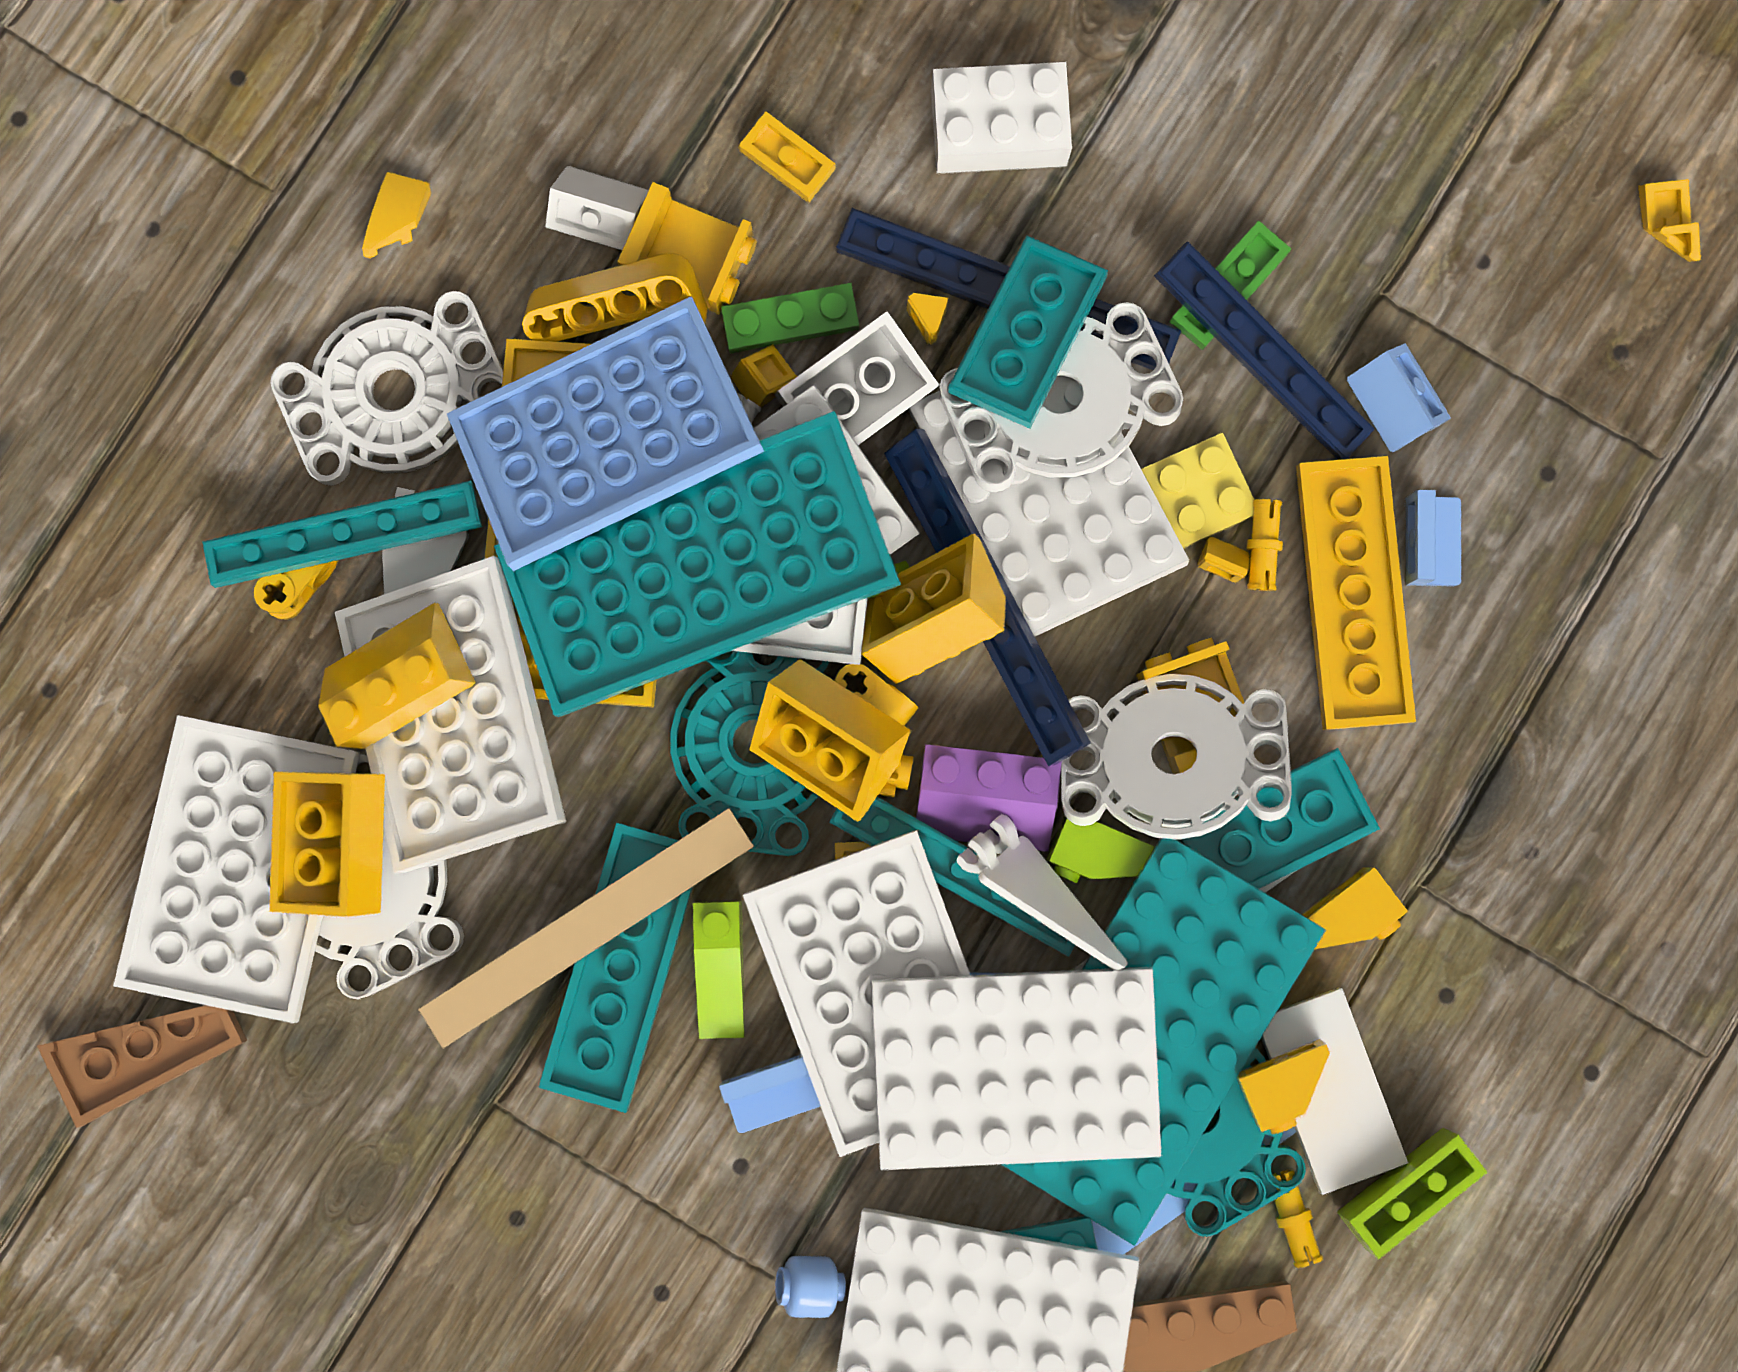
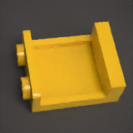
M1212 637L1187 646L1189 655L1175 660L1172 659L1170 652L1145 661L1147 670L1136 675L1138 681L1166 674L1194 675L1217 683L1234 694L1242 704L1245 703L1226 651L1230 650L1228 643L1225 641L1215 645ZM1165 685V686H1158L1157 689H1158V690L1169 689V688L1186 689V686H1184V685ZM1196 688V692L1208 695L1217 702L1222 700L1211 692ZM1147 689L1142 691L1143 695L1147 694ZM1232 707L1229 712L1235 718L1237 712ZM1167 737L1160 740L1173 774L1183 773L1193 766L1196 761L1197 752L1189 740L1181 737Z

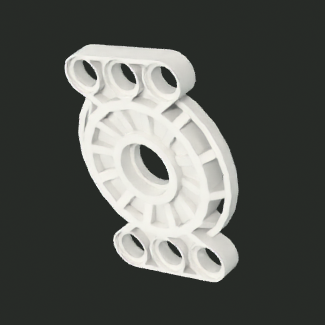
M451 291L438 299L435 305L434 316L424 311L403 306L379 307L355 315L340 324L324 341L314 359L311 371L299 363H283L273 372L271 387L306 470L314 479L322 484L335 485L346 479L350 471L351 461L363 468L374 471L402 473L427 467L446 456L458 444L455 433L444 444L441 442V439L452 427L447 413L459 408L462 399L470 403L480 398V389L485 383L494 381L502 385L503 367L476 306L466 294ZM456 302L463 303L468 306V316L465 321L456 325L448 323L445 320V311L448 306ZM389 316H408L414 319L412 321L389 319ZM376 319L375 321L362 324L366 321ZM427 323L432 324L431 331L426 328ZM471 342H480L485 345V357L477 364H468L462 358L464 347ZM322 368H324L323 375H322V378H321V377H320L321 371H322ZM393 369L405 371L412 377L415 386L414 396L410 403L398 410H387L380 407L375 401L373 394L374 383L378 377L384 372ZM291 373H301L305 379L303 390L296 395H286L282 388L283 380ZM311 412L320 414L322 418L320 430L314 435L302 434L299 427L302 417ZM354 446L360 448L359 457L353 454ZM431 446L436 449L424 458L409 461V456L421 453ZM327 452L336 453L340 462L336 472L327 476L321 475L317 471L316 466L319 457ZM373 455L385 458H397L399 464H379L371 462Z
M1119 303L1112 307L1107 314L1106 324L1093 318H1086L1082 326L1084 327L1083 331L1080 330L1057 375L1070 377L1078 382L1083 392L1081 403L1073 411L1063 414L1053 413L1042 405L1030 429L966 400L956 401L950 398L947 393L948 386L957 369H952L944 375L940 383L941 401L974 478L981 488L990 492L1003 491L1012 483L1016 466L1027 472L1047 477H1075L1094 472L1114 461L1130 446L1141 427L1143 419L1159 426L1169 425L1177 419L1183 402L1182 391L1141 307L1134 303ZM1121 316H1130L1136 320L1139 328L1133 334L1122 335L1114 329L1113 323ZM1094 331L1103 335V339L1101 340L1094 336ZM1140 354L1149 355L1156 361V368L1147 374L1138 373L1131 366L1132 359ZM1156 393H1166L1172 397L1175 406L1169 412L1159 413L1151 408L1149 399ZM1129 410L1132 411V412H1134V413L1137 414V415H1136V416H1133V415H1131V414H1128V413H1129ZM982 420L990 427V433L984 439L973 440L967 437L964 429L969 422ZM1123 429H1130L1125 438L1115 448H1112L1111 445L1117 440ZM1098 455L1101 456L1100 458H1098V459H1096V460H1094V461H1092V462H1089V463H1085V464H1081V465H1077V466H1076V464L1088 462L1089 460H1091V459L1097 457ZM990 459H999L1006 464L1008 470L1002 478L992 480L984 476L981 470L982 466Z
M1166 674L1147 680L1143 679L1128 685L1112 697L1103 709L1094 699L1088 696L1080 695L1069 699L1074 711L1086 709L1094 715L1092 724L1083 728L1091 744L1081 749L1089 751L1094 755V764L1086 770H1077L1069 763L1070 756L1063 760L1061 765L1064 814L1070 822L1076 825L1087 826L1095 823L1107 808L1115 818L1133 830L1153 837L1182 839L1201 836L1224 826L1237 816L1246 805L1256 817L1266 821L1279 820L1290 809L1292 790L1287 712L1284 699L1273 690H1257L1250 694L1245 703L1242 704L1234 694L1215 682L1194 675ZM1165 685H1184L1186 686V689L1169 688L1158 690L1157 687ZM1196 688L1211 692L1222 700L1217 702L1208 695L1196 692ZM1147 689V694L1137 697L1126 706L1123 704L1132 695ZM1260 703H1269L1277 709L1278 715L1272 721L1261 722L1255 719L1251 711ZM1232 707L1237 712L1235 718L1229 712ZM1112 712L1116 715L1113 721L1109 719ZM1167 737H1181L1189 740L1197 752L1195 763L1184 773L1169 774L1157 768L1151 756L1152 749L1158 741ZM1262 745H1272L1279 750L1281 757L1274 764L1267 765L1257 761L1254 752ZM1267 787L1275 788L1281 792L1284 800L1277 807L1267 808L1257 801L1256 795L1258 792ZM1084 792L1094 796L1096 805L1092 810L1086 813H1079L1072 809L1070 801L1078 793ZM1237 794L1240 796L1238 801L1234 799ZM1114 797L1118 801L1116 804L1112 801ZM1223 810L1226 811V812H1224L1222 815H1220L1219 817H1217V818H1215V819H1213V820H1210V821H1208V822L1202 823V822H1204V821H1207V820H1209V819H1212V818L1215 817L1217 814H1219L1221 811H1223ZM1127 813H1131L1132 815H1134V816L1137 817L1138 819H1140V820H1142V821H1145V822H1148V823H1150V824H1147V823L1141 822V821H1139V820H1136V819H1134L1133 817H1131L1130 815H1128Z
M359 755L357 765L364 762L369 763L367 755ZM384 827L381 913L351 917L323 915L319 936L331 941V944L327 948L317 943L315 948L316 952L330 959L344 961L337 972L336 981L340 991L352 999L371 996L452 956L459 951L464 940L463 929L456 920L450 917L437 916L444 901L448 882L447 860L405 873H394ZM434 866H438L436 895L431 894L434 883ZM427 904L432 906L428 915L423 914ZM438 924L450 927L454 935L452 945L444 951L434 948L430 942V932ZM398 944L407 946L413 956L410 967L404 971L396 970L389 962V953ZM344 945L352 947L349 954L340 953ZM355 965H363L371 973V983L364 991L353 989L348 982V973Z

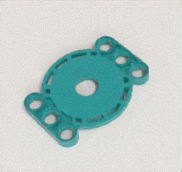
M733 651L731 656L725 660L708 659L706 661L714 668L704 673L686 691L675 711L670 731V754L676 775L687 794L697 803L687 808L681 814L678 822L679 832L682 838L689 834L687 821L696 812L706 813L710 819H713L730 808L736 819L747 817L752 819L757 826L756 837L751 841L754 847L749 852L783 856L796 855L803 851L809 840V830L806 824L796 815L808 809L819 796L813 793L806 799L802 794L806 787L767 761L752 764L742 760L734 749L733 739L736 730L743 723L749 720H758L768 682L794 664L797 658L778 656L774 663L762 665L754 660L753 653ZM822 661V664L816 669L824 673L828 669L830 662ZM720 673L726 677L717 683H714L711 679ZM705 685L708 690L698 699L693 710L686 709L692 696ZM685 718L688 720L685 730V746L678 748V731L681 719ZM687 756L689 767L697 779L692 785H690L683 773L679 757ZM703 788L711 795V797L705 800L697 794ZM795 799L799 804L796 808L790 811L784 806L787 802ZM784 823H794L802 832L801 842L793 849L782 848L776 840L777 829Z
M1254 1048L1242 1070L1251 1067L1250 1064L1255 1058L1259 1063L1267 1060L1257 1048ZM1237 1078L1219 1106V1117L1216 1124L1209 1131L1202 1134L1177 1175L1173 1187H1170L1167 1194L1178 1198L1189 1199L1183 1215L1188 1227L1200 1236L1210 1237L1218 1234L1297 1187L1303 1181L1306 1173V1165L1298 1152L1287 1145H1279L1283 1132L1271 1134L1270 1129L1263 1132L1260 1131ZM1265 1135L1272 1136L1269 1145H1261ZM1282 1154L1293 1157L1296 1162L1295 1174L1289 1181H1279L1271 1172L1273 1159ZM1241 1178H1249L1257 1186L1255 1198L1247 1203L1236 1201L1231 1194L1234 1182ZM1185 1182L1195 1183L1194 1190H1183ZM1202 1201L1213 1203L1218 1210L1215 1222L1208 1226H1200L1192 1219L1194 1206Z

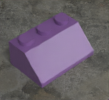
M925 744L916 819L955 841L970 842L979 833L984 834L989 829L1000 837L997 831L989 825L1000 814H1004L1013 821L1018 838L1025 836L1037 850L1048 851L1057 809L1062 761L1048 767L1045 759L1041 757Z

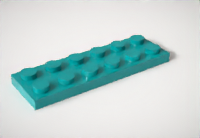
M616 823L595 895L679 840ZM693 887L575 963L538 1088L620 1112H628Z

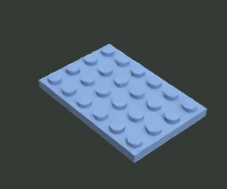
M692 296L447 413L506 563L513 571L764 452Z

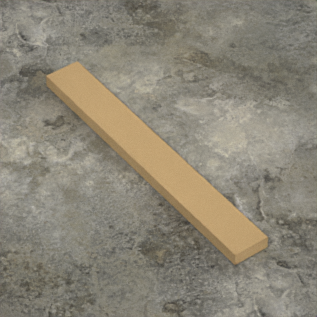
M728 808L418 1010L441 1047L445 1048L749 851L754 845L731 809Z

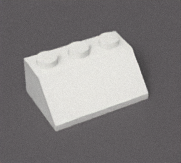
M885 312L774 395L784 407L807 389L816 385L857 445H859L937 388L939 384L890 314Z

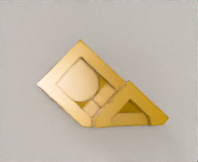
M390 172L386 173L366 230L362 246L364 257H374L378 255L377 249L400 241L402 245L413 241L411 230L417 228L431 196L430 183Z
M1689 179L1639 185L1643 230L1688 262L1701 260L1699 222L1691 223Z

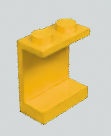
M652 182L617 263L621 266L662 254H679L691 264L706 301L707 310L719 314L724 303L729 305L732 303L740 282L739 279L735 278L741 263L748 265L757 240L752 238L751 222L742 219L739 227L672 200L669 188ZM670 279L663 280L666 284H670V285H677V284H679V283H677V282L674 281V280H670Z

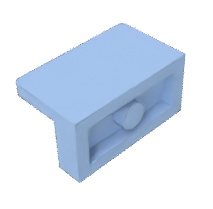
M1406 343L1386 351L1347 378L1350 387L1391 452L1399 450L1419 436L1451 419Z
M1417 490L1406 497V585L1457 586L1461 583V500L1457 497H1436V490Z
M802 1054L724 1080L719 1085L724 1103L729 1104L739 1133H744L821 1107Z

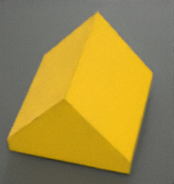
M913 293L908 296L907 312L927 344L931 345L937 340L949 298Z

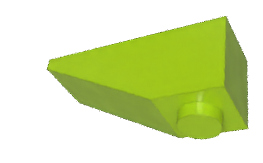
M1064 815L1046 861L1055 865L1053 870L1059 877L1076 884L1080 876L1086 879L1136 877L1139 875L1155 846L1099 822L1087 826L1076 825L1070 822Z
M742 901L693 903V934L699 1039L744 1038Z

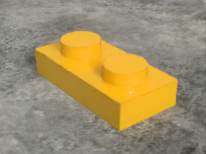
M766 111L739 144L741 153L808 203L836 169L835 163Z

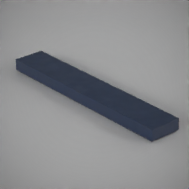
M1188 241L1156 272L1154 277L1337 460L1348 459L1375 430Z

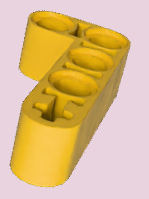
M668 253L535 289L529 296L522 327L524 333L531 340L557 342L645 319L691 296L705 325L708 310L689 261L679 254ZM670 279L679 284L670 285L666 284L663 280ZM621 291H631L636 295L628 296L623 294ZM579 302H588L594 306H584Z

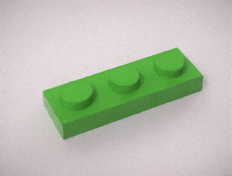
M1258 220L1216 267V270L1248 300L1292 249ZM1184 306L1170 320L1173 326L1182 330L1181 333L1202 351L1214 338Z
M851 283L721 306L730 353L859 330V321Z

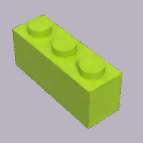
M1441 1128L1406 1156L1408 1164L1387 1171L1337 1211L1361 1245L1377 1259L1383 1257L1488 1173L1458 1134Z

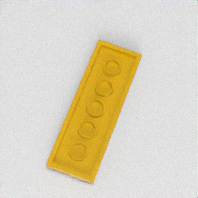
M1388 456L1299 463L1296 466L1322 730L1416 722Z

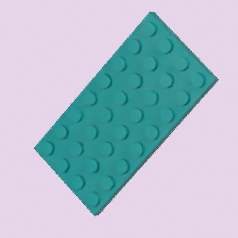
M835 411L762 439L760 443L764 452L514 571L507 565L500 545H494L554 716L561 717L901 585Z
M1160 838L1104 933L1126 959L1127 966L1125 968L1151 967L1153 969L1161 1157L1001 1165L1084 1216L1091 1217V1220L1135 1246L1326 929L1181 842L1170 838ZM1090 955L1081 970L1112 968Z

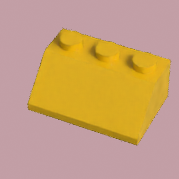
M975 533L898 573L901 585L881 592L872 599H868L861 654L895 684H898L1004 631L1006 597L982 542Z
M434 602L325 668L318 706L337 747L366 749L369 745L385 738L388 734L407 725L417 717L422 716L429 710L434 709L476 684L439 603Z
M799 659L768 682L749 750L858 822L864 817L898 766L911 730Z
M274 772L269 912L339 917L381 913L385 774Z

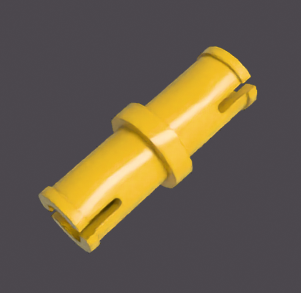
M1271 499L1253 500L1252 538L1247 540L1246 549L1251 550L1247 589L1276 591L1278 551L1283 550V541H1279L1282 501L1273 500L1271 502Z
M1294 1169L1281 1171V1177L1276 1175V1173L1272 1175L1279 1181H1289L1293 1178L1295 1171ZM1297 1186L1274 1200L1279 1214L1275 1219L1278 1228L1284 1229L1295 1268L1310 1266L1308 1261H1312L1313 1264L1321 1262L1323 1256L1320 1254L1309 1221L1313 1219L1311 1209L1305 1208L1299 1187Z

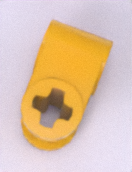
M338 560L260 578L254 587L256 603L261 609L278 619L288 620L296 617L317 589L329 579L337 566ZM277 590L287 596L282 603L272 597Z
M849 664L839 670L834 679L835 682L846 688L847 683L843 680L846 674L852 678L858 673L865 678L861 685L866 691L863 695L859 692H854V694L904 726L919 709L893 685L886 683L862 664Z

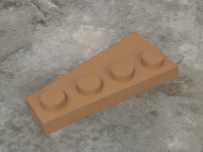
M205 1005L38 1045L37 1047L76 1128H79L241 1045L247 1039L232 1010Z
M1287 1281L1133 1303L1123 1372H1200L1296 1332L1297 1326L1290 1284Z

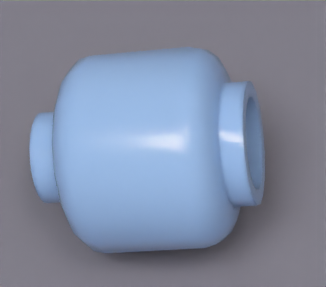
M792 1256L784 1267H779L777 1270L775 1281L776 1301L778 1305L784 1306L786 1313L791 1317L826 1318L833 1313L837 1301L844 1300L846 1292L845 1276L843 1273L837 1272L836 1265L830 1257Z

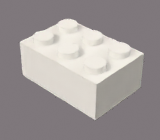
M1066 62L933 69L931 94L936 173L1067 166L1072 150Z

